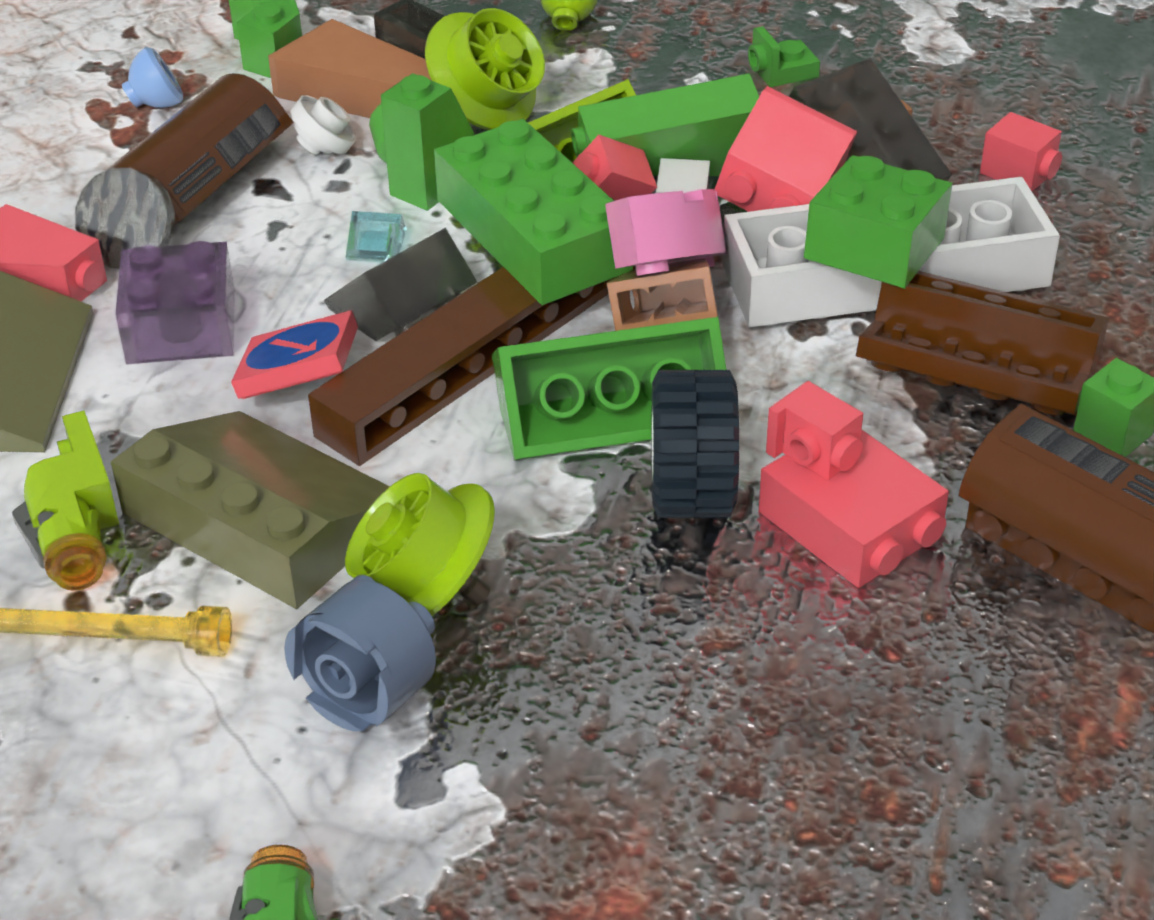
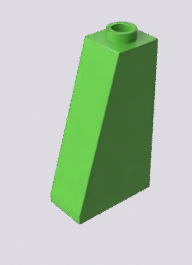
M749 73L578 106V127L571 129L573 150L577 158L598 135H602L644 150L653 176H658L661 158L710 161V176H719L728 151L759 99V95Z

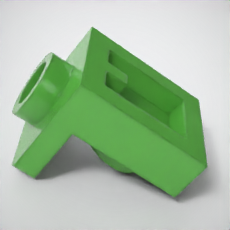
M763 26L753 28L752 45L748 48L749 64L751 69L757 72L769 87L819 77L820 60L802 40H784L777 43Z

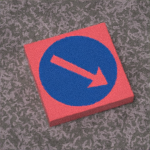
M349 310L252 337L231 381L237 398L246 399L342 373L358 329L353 311Z

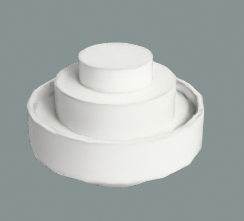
M302 95L290 111L292 119L295 121V130L298 132L296 136L297 141L313 154L318 155L320 152L346 154L357 139L355 131L349 125L351 118L348 113L329 98L320 97L318 100L308 95Z

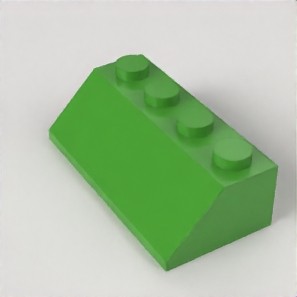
M718 317L498 347L492 354L500 411L514 460L651 440L652 381L658 370H727Z

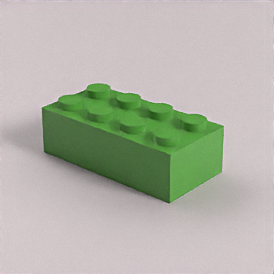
M524 119L508 121L497 128L474 136L461 137L453 143L434 149L438 201L541 305L633 270V266L615 269L605 207L606 203L613 202L614 200Z

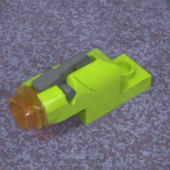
M85 410L62 416L67 439L57 441L60 455L43 459L28 468L24 484L25 502L12 511L14 523L30 547L40 567L45 568L48 577L61 588L71 591L86 589L94 585L101 578L103 567L106 563V553L101 543L100 530L119 525L110 482Z

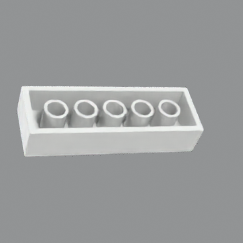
M1023 177L952 185L944 239L919 271L1003 292H1022L1027 289L1051 286L1060 235ZM809 204L724 215V239L727 253L723 254L722 266L748 327L773 326L778 323L824 319L829 316L858 312H875L882 282L804 259Z

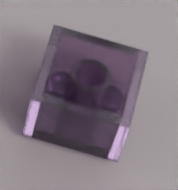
M196 241L187 245L161 247L143 245L135 249L121 250L115 315L126 365L234 356L235 289L227 241L213 243Z

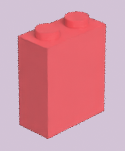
M863 430L861 431L863 449L859 459L849 470L840 471L830 480H826L807 467L798 464L787 455H783L761 469L758 511L858 589L879 575L889 574L898 566L900 561L920 548L930 547L937 542L946 527L945 514L949 490Z

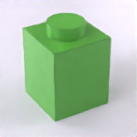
M1115 358L1083 383L1074 431L1124 457L1128 456L1153 435L1154 377L1142 372L1133 365Z

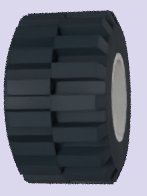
M658 370L652 381V505L659 518H730L735 509L739 485V405L737 384L730 370Z

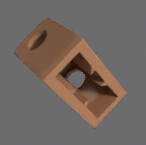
M700 258L668 264L669 271L637 276L635 269L609 281L607 288L615 331L718 317L710 265L706 259ZM630 290H632L634 296V310L631 305Z

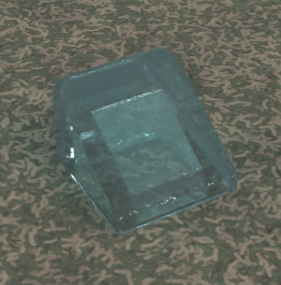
M352 211L346 260L397 263L406 232V225L402 215Z

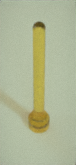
M203 605L197 611H188L185 617L0 608V633L183 642L186 649H194L198 656L225 657L231 644L232 616L228 607Z

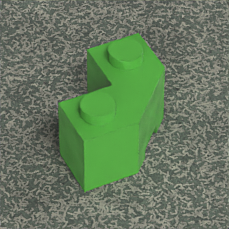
M229 0L234 39L239 40L243 70L271 78L268 55L302 36L300 13L296 1Z

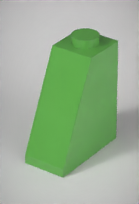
M412 73L381 94L389 192L393 197L428 211L439 203L437 198L434 149L453 143L461 137L474 136L475 134L450 87L431 81L425 76Z

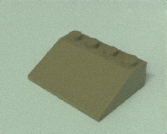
M0 271V452H45L94 313L92 305Z
M241 411L152 429L111 461L123 514L295 609L303 605L345 567L347 547L358 523L374 501L390 487Z

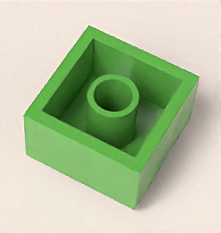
M852 155L809 203L804 259L905 289L944 239L953 183L937 179L927 171H909L884 164L882 160L876 157Z

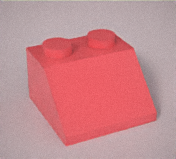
M767 86L762 91L728 151L715 186L717 196L748 212L809 204L845 164L858 131Z

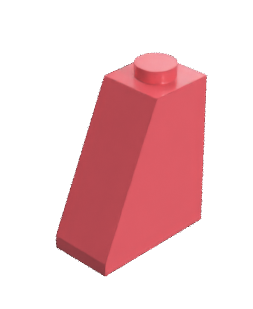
M8 204L0 208V271L79 301H83L107 282L98 239Z

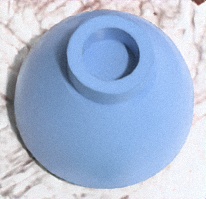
M145 47L135 56L129 68L128 81L122 84V88L136 108L143 104L155 108H167L183 101L184 94L179 83L155 49Z

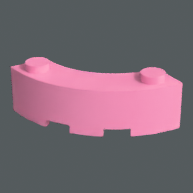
M715 189L631 196L605 204L615 269L635 266L637 276L669 271L668 264L700 258H705L710 267H714V256L727 253L719 201Z

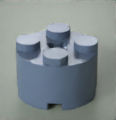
M358 575L306 615L288 632L284 646L286 664L293 680L301 674L313 691L306 699L319 714L346 730L364 731L369 725L376 724L377 727L383 723L433 676L436 655L430 635L435 630V623L431 614L421 604L416 602L408 603L396 592L382 584L376 583L371 577Z

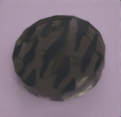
M110 168L95 175L82 189L75 207V229L80 233L99 240L104 265L118 269H139L155 262L168 248L172 237L169 235L171 222L175 223V209L168 191L154 176L134 168Z

